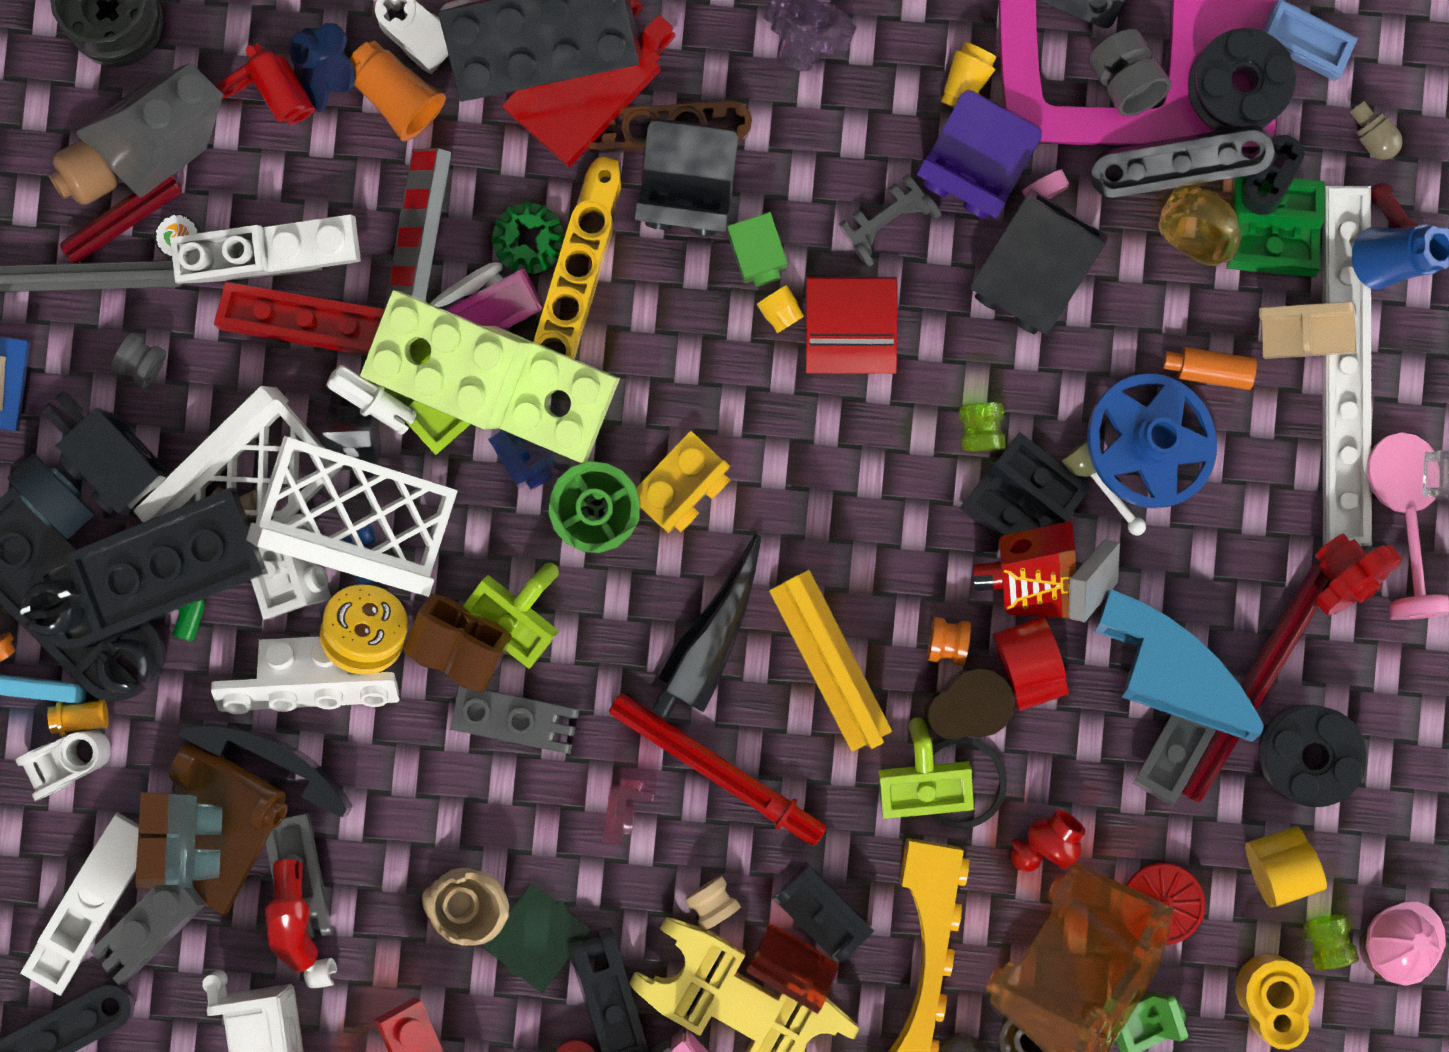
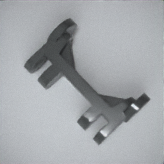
M909 174L905 175L902 180L910 192L905 195L899 186L894 183L888 188V192L895 200V203L876 217L868 221L860 210L851 215L859 227L858 230L854 232L845 220L839 223L842 232L852 243L855 253L867 268L874 264L871 258V248L877 231L900 214L921 212L925 215L930 214L934 219L941 216V212L928 194L922 192Z

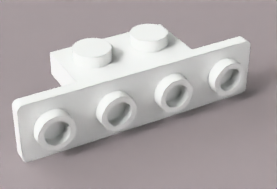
M320 637L259 640L257 679L214 681L211 685V693L218 710L232 714H244L250 710L262 709L287 712L300 707L335 709L341 705L358 704L379 707L386 703L399 701V689L393 672L366 675L351 674V672L339 668L328 659L321 647Z

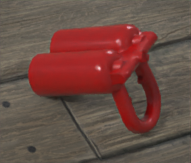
M259 43L255 44V46L248 45L246 47V53L250 58L248 62L223 78L215 86L223 94L222 99L239 93L254 83L278 123L287 121L289 125L299 123L312 115L316 110L286 58L280 54L274 55L271 50L262 49Z

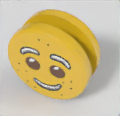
M363 584L346 587L337 592L325 607L320 627L321 647L333 664L347 672L364 675L381 672L394 664L402 652L408 631L406 610L393 594L380 587Z

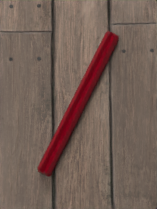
M1316 563L1311 567L1240 685L1255 710L1258 709L1319 607L1316 603L1318 595L1327 589L1331 583L1319 569L1320 563ZM1216 730L1181 794L1194 802H1201L1238 742L1239 737Z

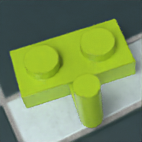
M553 563L544 564L527 581L517 596L487 575L463 606L471 615L487 618L505 628L512 635L506 651L528 669L536 663L559 632L558 629L531 609L541 593L558 577L559 570Z
M919 717L912 719L909 723V730L914 745L915 767L878 770L883 819L974 810L972 770L969 761L934 765L932 741L926 721Z

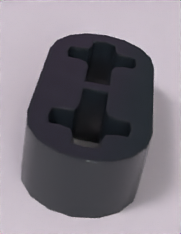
M1288 135L1272 137L1274 158L1271 164L1258 174L1248 175L1242 188L1241 200L1246 209L1258 215L1273 213L1284 199L1300 169L1305 155L1303 146L1294 137ZM1283 153L1288 158L1284 161L1281 169L1273 166L1276 157ZM1264 181L1272 183L1270 191L1265 197L1257 194Z

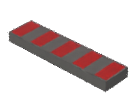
M440 148L412 149L384 309H386L393 290L401 291L424 302L426 300L451 158L450 151Z

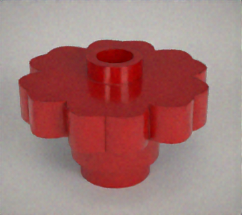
M1344 533L1340 534L1324 545L1315 555L1321 563L1319 569L1331 582L1328 585L1329 587L1318 595L1316 603L1327 616L1347 609L1357 600L1359 603L1366 601L1382 587L1380 583L1400 565L1402 557L1391 544L1386 547L1382 545L1367 554L1355 539L1350 541Z

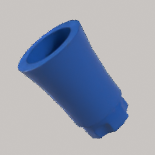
M1428 224L1401 228H1367L1357 236L1353 244L1352 264L1358 279L1365 286L1374 290H1381L1407 279L1434 274L1438 270L1446 269L1449 267V229L1447 227L1438 228L1435 225Z

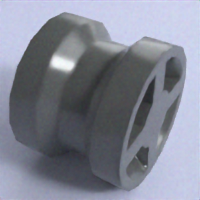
M133 332L125 338L118 348L111 364V371L119 376L128 375L132 377L135 385L146 389L161 370L166 358V350L159 346L149 347L144 344L143 337Z

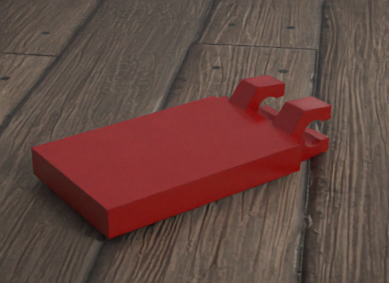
M630 0L634 18L643 9V5L639 3L640 0ZM658 15L643 30L639 38L642 50L639 65L516 90L502 107L506 113L570 168L588 149V146L595 142L610 126L609 124L612 120H615L620 115L619 113L623 108L627 107L661 71L657 62L662 51L676 37L672 31L673 27L663 17Z

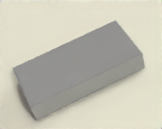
M1105 539L1070 578L1068 613L1070 619L1086 622L1107 597L1109 591L1117 585L1120 542Z

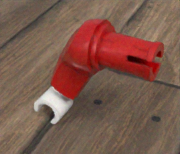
M294 859L278 860L273 863V900L265 909L269 948L293 972H304L305 983L309 988L332 986L334 982L329 974L337 972V965L333 958L316 960L318 948L306 932L310 907L305 900H302L303 863L301 861L296 862Z

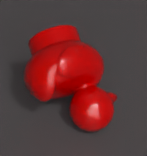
M1060 809L1056 810L1051 818L1043 817L1036 819L1028 829L1029 841L1012 840V863L1019 871L1032 872L1039 868L1044 856L1051 862L1058 864V868H1068L1076 863L1081 855L1080 840L1086 833L1085 828L1073 815Z

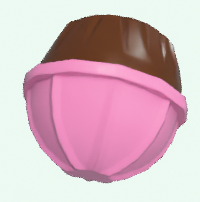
M1418 901L1399 903L1384 909L1373 918L1360 937V955L1368 969L1386 981L1403 986L1415 984L1427 977L1441 959L1446 946L1445 928L1440 917L1431 907Z

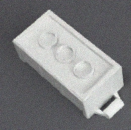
M216 970L204 978L202 986L207 992V1016L223 1014L229 1052H304L295 990L292 983L227 993L225 985L228 982V977L224 971Z

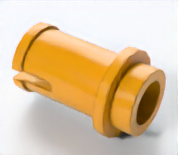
M102 699L69 705L58 701L56 706L48 707L49 730L51 734L59 733L61 737L67 736L68 732L97 728L106 729L109 725L107 704Z

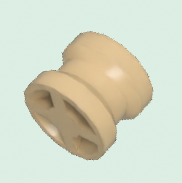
M722 875L704 884L684 899L688 908L695 909L699 915L698 924L703 931L719 924L741 908L737 899L729 897L726 892L727 883Z

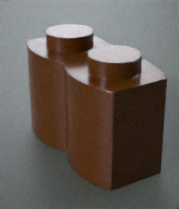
M431 594L418 611L403 650L421 666L444 671L447 676L461 687L484 692L497 672L512 635L505 628L487 618L471 615L459 603L441 595Z

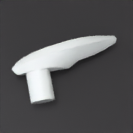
M489 263L477 269L446 289L430 304L442 307L463 296L475 294L483 287H489L502 280L503 277L499 274L503 270L502 263Z

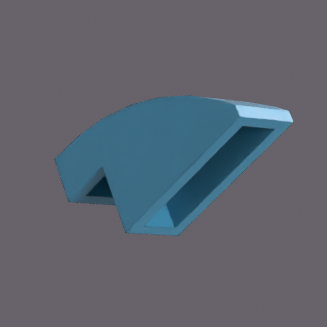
M1111 589L1104 600L1094 632L1137 646L1122 698L1251 742L1261 735L1264 725L1244 690L1224 664L1197 637L1170 617L1149 605Z

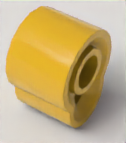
M1295 825L1246 842V855L1259 892L1269 907H1277L1327 889L1326 878L1320 860L1299 826Z
M1262 954L1251 958L1242 966L1236 978L1235 992L1240 1006L1249 1015L1252 1030L1258 1037L1277 1049L1289 1050L1297 1047L1305 1040L1309 1032L1308 1015L1314 1005L1315 993L1311 978L1300 966L1279 955Z

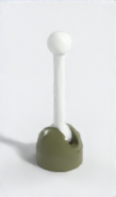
M1087 439L1074 447L1061 459L1071 473L1083 477L1091 476L1126 519L1128 530L1131 534L1138 536L1145 532V521L1141 518H1136L1121 498L1109 490L1098 476L1090 459Z

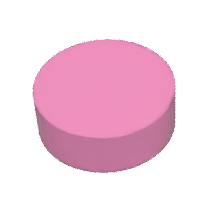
M1061 169L1032 183L1022 190V193L1026 197L1029 190L1033 189L1047 199H1051L1066 190L1069 182Z

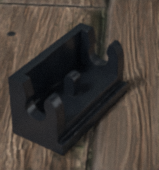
M808 862L772 897L836 963L839 961L842 963L874 932L872 926Z

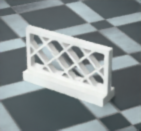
M260 386L133 511L144 523L186 506L194 499L196 502L205 498L206 487L213 481H227V489L236 488V482L258 483L257 510L244 509L246 515H257V521L266 494L267 483L270 481V478H267L268 451H279L281 447L269 446V426L281 416L291 427L290 438L297 440L301 438L303 442L322 448L325 447L286 404L289 400L277 387ZM259 437V445H251ZM293 449L289 461V471L296 482L299 480V452L303 451ZM244 450H259L258 478L237 477V457ZM319 457L324 466L333 462L332 460ZM342 466L328 473L330 480L343 468ZM227 468V476H219ZM321 477L307 484L300 492L305 503L324 486ZM292 493L288 495V504L281 511H273L272 516L275 517L272 520L286 523L300 509Z
M284 436L256 523H251L246 540L257 547L429 597L434 583V579L430 578L458 490ZM293 449L309 453L317 471L296 482L288 470ZM319 457L332 460L333 462L323 466ZM343 465L351 466L360 484L338 495L328 473ZM362 470L376 475L366 480ZM321 477L331 499L309 511L299 489ZM285 478L288 486L281 489L283 480ZM386 478L395 481L402 497L380 508L370 487ZM405 484L418 488L409 493ZM364 491L374 512L352 524L342 502ZM428 491L442 495L437 513L422 521L412 500ZM292 493L303 515L286 524L272 520L271 517L276 502ZM406 504L416 525L394 536L384 515ZM335 506L345 528L328 537L320 533L313 518ZM378 519L388 540L373 549L365 548L356 531ZM307 522L311 531L298 528L297 526ZM431 525H433V526H432V529H431V532H430V535H429V533H428V531H427L426 528H428V527H430ZM419 532L426 544L420 564L406 560L399 546V543ZM350 535L354 544L340 539ZM392 548L396 557L382 552Z

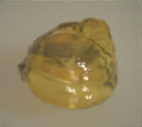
M1194 185L1176 188L1162 209L1159 232L1172 246L1185 253L1194 261L1207 266H1220L1233 259L1240 246L1241 228L1234 209L1217 193Z

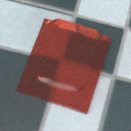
M769 923L746 972L818 1014L824 1005L840 965L784 929Z

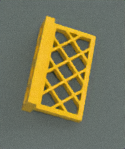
M810 570L769 590L851 752L865 745L873 749L883 744L882 737L891 733L892 730Z

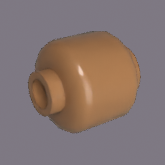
M81 139L60 150L53 157V166L56 172L49 175L63 199L71 196L77 203L87 205L114 190L117 186V175L110 169L104 158L91 145L83 142Z

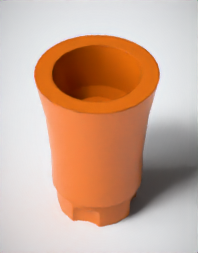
M375 40L370 43L365 42L353 52L350 60L354 67L355 87L384 116L401 141H408L414 138L436 118L445 103V94L422 80L389 50H384Z

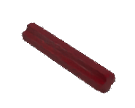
M172 175L142 198L136 193H132L63 240L60 244L63 253L71 262L79 263L182 192L179 182Z

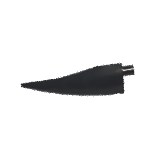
M755 534L720 590L695 623L673 645L652 685L662 690L651 709L654 712L668 718L678 699L701 712L705 711L731 654L747 608L762 538L759 535Z

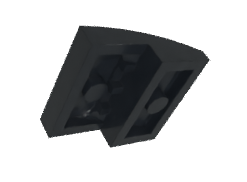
M1019 432L966 498L960 509L996 538L1000 539L1003 535L1066 522L1091 487Z

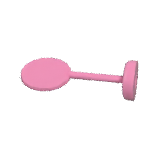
M1401 432L1386 436L1371 451L1367 463V477L1372 492L1382 504L1393 511L1405 513L1414 587L1413 597L1397 599L1390 604V619L1409 620L1449 615L1448 595H1426L1416 512L1425 509L1436 499L1441 488L1442 469L1438 456L1429 443L1416 435Z

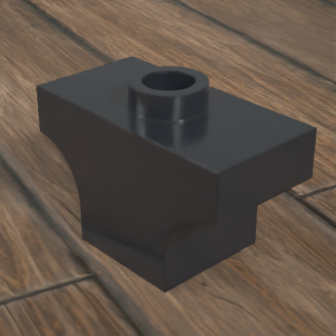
M332 391L323 430L325 449L378 465L381 451L379 420L370 414L367 416L361 415L359 407ZM343 465L341 469L353 470L351 466Z

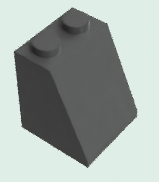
M190 62L144 82L77 131V136L98 151L110 169L134 193L142 198L207 149L223 94Z

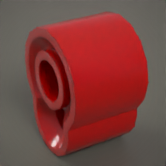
M1044 617L993 634L997 656L1005 680L1012 689L1014 705L1018 712L1069 695L1061 654L1051 628Z

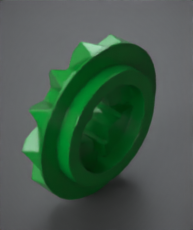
M526 201L522 204L508 207L495 221L491 239L494 251L504 266L514 272L524 268L527 274L530 275L547 270L558 260L564 241V232L558 217L545 205ZM521 222L523 227L526 226L529 231L545 227L535 238L536 247L539 251L538 254H535L533 249H529L526 244L510 248L520 238L517 223Z

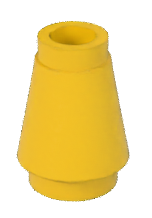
M964 41L960 51L955 50L941 102L954 108L964 91L973 90L979 93L996 70L992 66L997 57L978 46Z

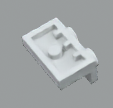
M303 514L293 515L286 523L292 521L293 519ZM307 522L297 526L298 528L311 531ZM259 548L268 574L253 579L251 582L263 620L331 598L328 589V577L321 565Z

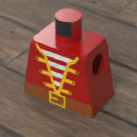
M1072 522L1003 535L999 539L1001 562L974 564L975 590L1003 589L1005 612L1009 615L1070 618L1068 616L1069 581L1076 572Z

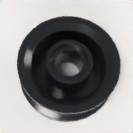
M1251 28L1227 31L1212 40L1194 61L1188 77L1190 103L1197 116L1215 131L1250 125L1265 128L1286 109L1293 97L1296 85L1294 63L1283 44L1266 32ZM1239 73L1246 76L1250 82V91L1242 92L1237 90L1232 83V74Z
M1311 704L1290 707L1279 713L1269 722L1260 739L1258 756L1264 778L1278 794L1304 806L1325 807L1344 800L1358 787L1366 770L1367 749L1360 730L1347 716L1331 708ZM1317 743L1322 750V759L1318 765L1308 768L1303 763L1302 752L1307 745Z

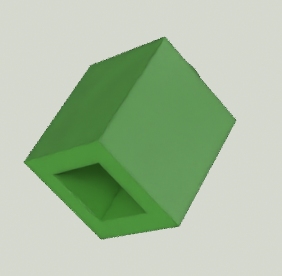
M771 212L727 226V235L743 283L754 281L755 287H759L780 280L779 272L785 271L788 263Z

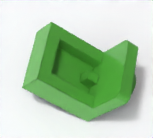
M1150 991L1107 1012L1120 1052H1142L1166 1039L1181 1042L1188 1038L1184 1024L1186 1022L1184 1009L1173 995Z

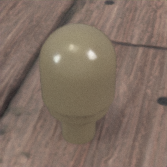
M1362 101L1349 111L1361 126L1356 131L1359 135L1358 139L1373 157L1387 160L1399 153L1403 143L1402 135L1388 116L1385 117L1382 112L1375 115L1365 101Z

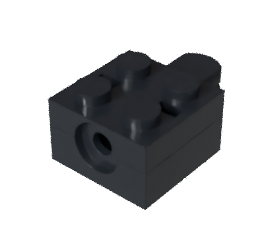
M61 391L55 398L78 424L76 427L51 403H48L42 409L44 415L65 436L55 445L64 455L60 459L61 464L77 480L83 477L96 489L91 493V496L108 514L114 511L119 516L127 515L139 518L133 510L159 487L171 472L118 415L99 408H95L88 415L68 393Z

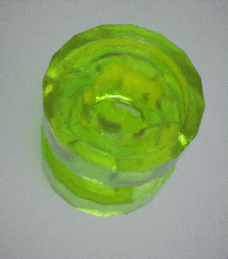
M977 403L959 406V420L964 424L965 433L960 438L961 452H985L1006 449L1005 434L1000 429V422L1004 418L1003 403Z
M1347 914L1323 916L1303 923L1305 936L1312 941L1314 951L1310 956L1315 970L1341 968L1359 961L1356 946L1350 943L1348 933L1351 930V924Z

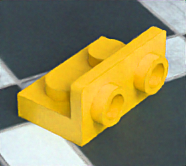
M690 431L636 488L641 502L640 508L668 534L674 528L682 532L699 514L694 506L705 495L714 499L730 482V479L725 475L730 469V465Z

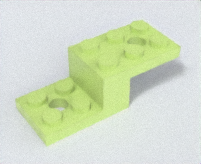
M393 290L360 377L479 428L484 430L502 429L579 463H585L589 458L620 380L616 376L497 326L479 325L398 290ZM418 338H424L431 346V356L422 365L413 361L410 355L411 344ZM557 390L566 392L571 400L569 412L562 417L554 415L548 404L550 396Z

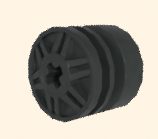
M50 0L53 16L60 28L72 40L79 51L93 62L110 67L132 65L147 56L159 41L164 24L162 8L158 0ZM111 12L118 15V18L114 21L107 18Z

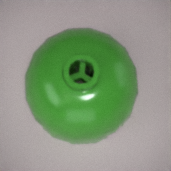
M588 461L571 467L558 478L550 495L549 516L554 530L566 544L582 552L603 553L618 548L631 537L639 522L641 502L635 484L622 470L608 463ZM594 501L602 502V504L598 506H595L591 503ZM588 508L594 510V516L589 515ZM603 509L605 513L599 517V511Z

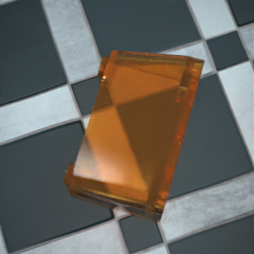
M1074 863L1065 878L1059 875L1053 882L1048 894V900L1053 902L1051 915L1018 965L1010 961L1004 968L997 966L989 979L986 991L992 994L991 1004L1044 1052H1109L1158 971L1165 952L1175 908L1087 867Z

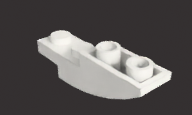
M351 214L268 227L253 225L170 238L175 283L178 284L281 276L320 271L322 267L361 262L356 217Z
M118 812L114 815L37 941L38 944L21 971L22 975L59 996L62 995L136 872L139 824Z

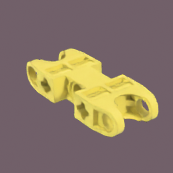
M670 917L665 918L660 929L677 941L675 945L682 951L685 957L683 969L673 977L662 978L655 975L654 979L635 972L629 982L630 986L658 1012L701 1036L712 1016L751 1038L752 1041L745 1052H771V1050L772 1052H805L807 1043L818 1034L828 1033L835 1036L839 1032L848 1038L855 1039L860 1030V1027L826 996L789 975L776 995L739 974L737 970L745 957V950L710 930L703 931L700 926ZM723 950L724 952H723L722 956L720 957L718 963L716 964V966H715L713 972L711 973L710 977L707 978V976H708L709 972L711 971V969H712L714 963L716 962L718 956L720 955L721 951ZM700 988H703L695 1004L693 1005L691 1011L687 1015L686 1013L689 1010L696 995L698 994Z

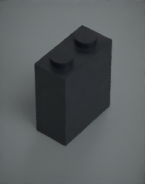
M1030 189L974 278L970 289L977 292L975 298L984 306L995 311L1001 307L1014 315V323L1031 334H1036L1040 331L1048 335L1106 245L1108 235L1033 189Z

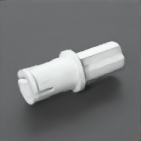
M339 365L328 379V388L359 407L361 415L367 416L370 414L394 429L399 435H403L409 429L405 425L404 420L412 424L416 417L417 410L408 407L384 391L385 387L372 384L344 365Z

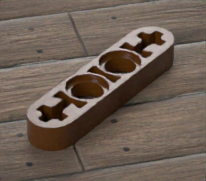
M737 101L624 107L617 118L623 117L622 132L625 142H616L617 133H606L602 136V142H592L587 150L595 153L645 150L646 140H636L629 132L631 122L638 117H647L651 120L658 118L676 121L680 115L692 114L699 120L700 124L707 125L704 112H713L712 121H723L726 119L727 112L733 111L737 119H744L745 122L744 125L737 127L738 143L748 137L751 131L752 118L747 107ZM614 119L609 124L610 126L608 128H616V122Z

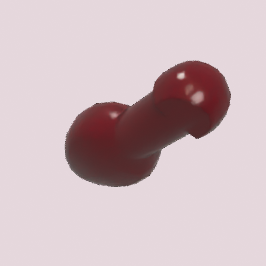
M1379 183L1372 187L1371 200L1374 205L1377 204L1391 224V228L1418 225L1414 220L1408 218L1393 196L1392 192L1394 191L1388 184Z

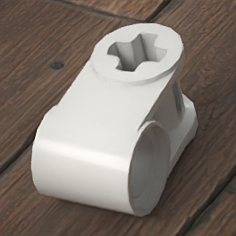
M416 0L376 1L375 14L382 32L396 43L420 68L432 74L448 56L439 17L428 12ZM392 8L398 12L403 8L406 18L401 21L395 17L390 22L388 10Z
M86 730L69 734L55 742L38 747L18 757L15 761L18 766L24 767L35 790L32 794L33 799L37 801L101 768L110 758L111 746L103 733L97 730ZM81 740L89 742L92 746L93 755L89 763L81 761L77 755V745Z

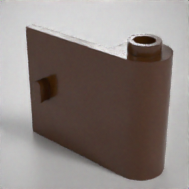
M188 742L175 756L169 771L170 780L178 785L169 800L165 875L169 871L180 870L207 906L222 915H227L272 829L280 825L287 813L288 806L285 804L286 794L223 756H218L192 742Z

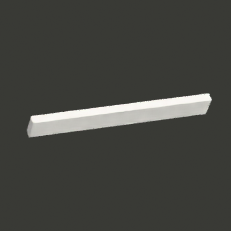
M1325 186V221L1322 225V304L1353 302L1355 308L1357 354L1322 356L1323 546L1343 533L1350 541L1355 539L1360 546H1372V490L1367 477V463L1371 454V288L1365 286L1358 279L1352 264V248L1357 236L1363 230L1371 227V186Z

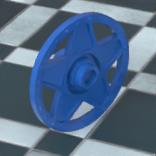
M1139 374L1123 379L1110 387L1100 397L1089 419L1087 445L1093 467L1109 490L1126 502L1139 507L1154 509L1174 506L1195 495L1204 486L1212 473L1217 455V436L1211 415L1202 400L1190 388L1173 378L1159 374ZM1138 385L1161 387L1147 406L1121 392ZM1185 401L1197 415L1204 436L1181 426ZM1105 412L1119 437L1101 453L1099 430ZM1202 463L1201 469L1192 483L1177 494L1178 465ZM1138 471L1150 497L1131 491L1114 476Z

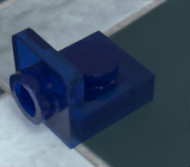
M502 430L488 439L519 489L527 484L529 489L533 490L553 477L550 470L557 466V463L551 454L527 468L524 462L532 457L518 436L509 439L506 432Z

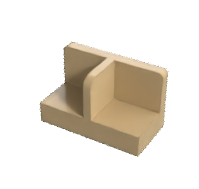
M1353 302L1259 308V318L1262 321L1264 359L1357 354L1355 308Z

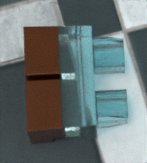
M141 792L136 889L155 888L156 885H179L181 887L193 888V880L219 878L221 850L195 849V835H221L223 807L197 804V796Z

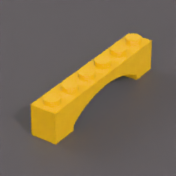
M906 838L899 884L910 889L918 912L922 943L921 968L911 1011L898 1038L888 1052H939V1040L933 1039L935 1021L943 1022L945 1016L947 995L940 994L943 976L950 977L952 973L954 949H948L950 931H958L962 904H957L955 901L958 885H966L970 862L969 859L963 858L964 850L959 846Z

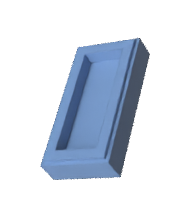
M1284 0L1274 1L1261 30L1282 43L1293 61L1333 81L1341 78L1358 39Z

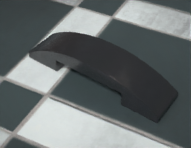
M223 724L182 727L178 735L218 756L228 754L232 744L235 743L309 780L302 798L342 818L349 815L353 807L341 787L319 764L297 748L273 736L248 728Z

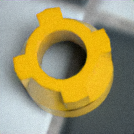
M787 285L757 303L760 311L777 333L804 317L796 298Z

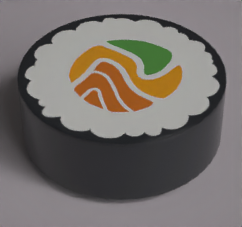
M170 214L157 224L154 240L159 251L172 259L171 237L202 232L198 224L190 217L183 214Z

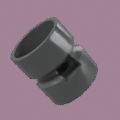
M1137 29L1120 31L1108 37L1093 50L1089 58L1090 66L1099 81L1104 86H1108L1107 94L1122 116L1137 115L1152 108L1167 95L1171 88V81L1156 59H1152L1153 52Z

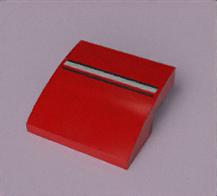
M806 276V373L896 374L897 277Z

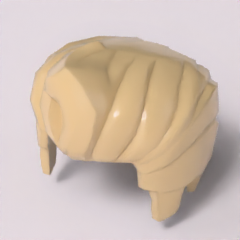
M470 868L452 869L434 881L430 887H426L422 895L423 908L427 918L430 920L432 929L452 944L465 946L485 944L501 932L509 917V903L502 885L494 876L484 871Z

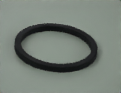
M968 737L955 740L945 739L932 747L933 755L949 745L969 744L986 752L997 767L1000 780L999 792L995 802L986 813L969 821H953L939 814H930L934 820L945 826L953 828L975 827L990 819L998 811L1004 800L1007 778L1003 763L989 746L976 739Z

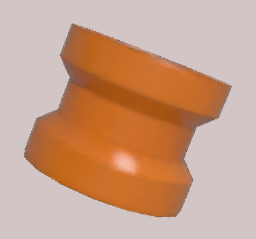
M933 617L927 661L938 662L943 658L950 659L954 665L964 666L969 649L971 622L959 621L957 624L947 623L944 618Z

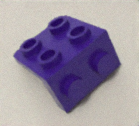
M966 90L960 96L917 175L925 179L923 185L930 191L944 197L951 193L965 201L963 207L972 214L981 218H987L988 215H991L997 219L1042 138V129L973 90Z

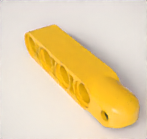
M598 157L595 159L585 175L577 206L571 214L533 341L542 346L552 341L560 342L566 347V356L575 359L612 237L614 225L612 218L621 191L619 162L608 157ZM604 177L610 178V181L606 183L600 182ZM589 213H598L605 219L603 228L594 234L586 233L580 228L582 218ZM580 255L589 258L592 261V268L588 274L582 277H574L569 274L567 265L573 257ZM566 298L573 299L579 304L577 315L568 321L560 320L554 314L556 304Z

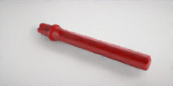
M619 694L610 706V715L761 812L763 816L776 824V830H779L782 826L812 846L818 844L824 835L826 826L797 807V799L793 798L790 801L778 792H774L627 695Z

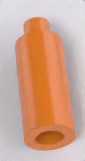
M1183 347L1181 353L1165 352L1163 369L1178 371V379L1250 391L1256 376L1257 360L1251 357Z

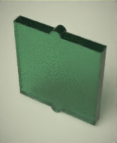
M532 883L510 911L501 932L491 941L487 942L483 948L508 966L509 974H518L539 992L543 993L570 958L566 942L579 937L583 941L591 929L566 910L565 902L557 903Z

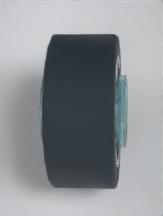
M32 454L8 476L11 484L22 494L19 498L48 527L52 524L67 539L94 516L93 511L80 499L82 494L54 466L50 469L36 454Z

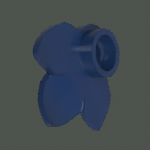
M324 23L319 29L305 28L301 32L296 33L290 42L291 60L297 68L303 69L302 87L318 112H324L331 90L342 93L350 92L355 83L354 67L351 60L343 53L347 42V35L340 26L334 23Z

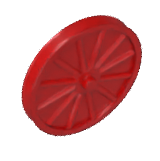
M1160 862L1141 868L1130 878L1124 889L1122 906L1127 923L1139 937L1150 943L1171 945L1187 939L1198 929L1204 918L1206 902L1202 887L1191 872L1177 864Z

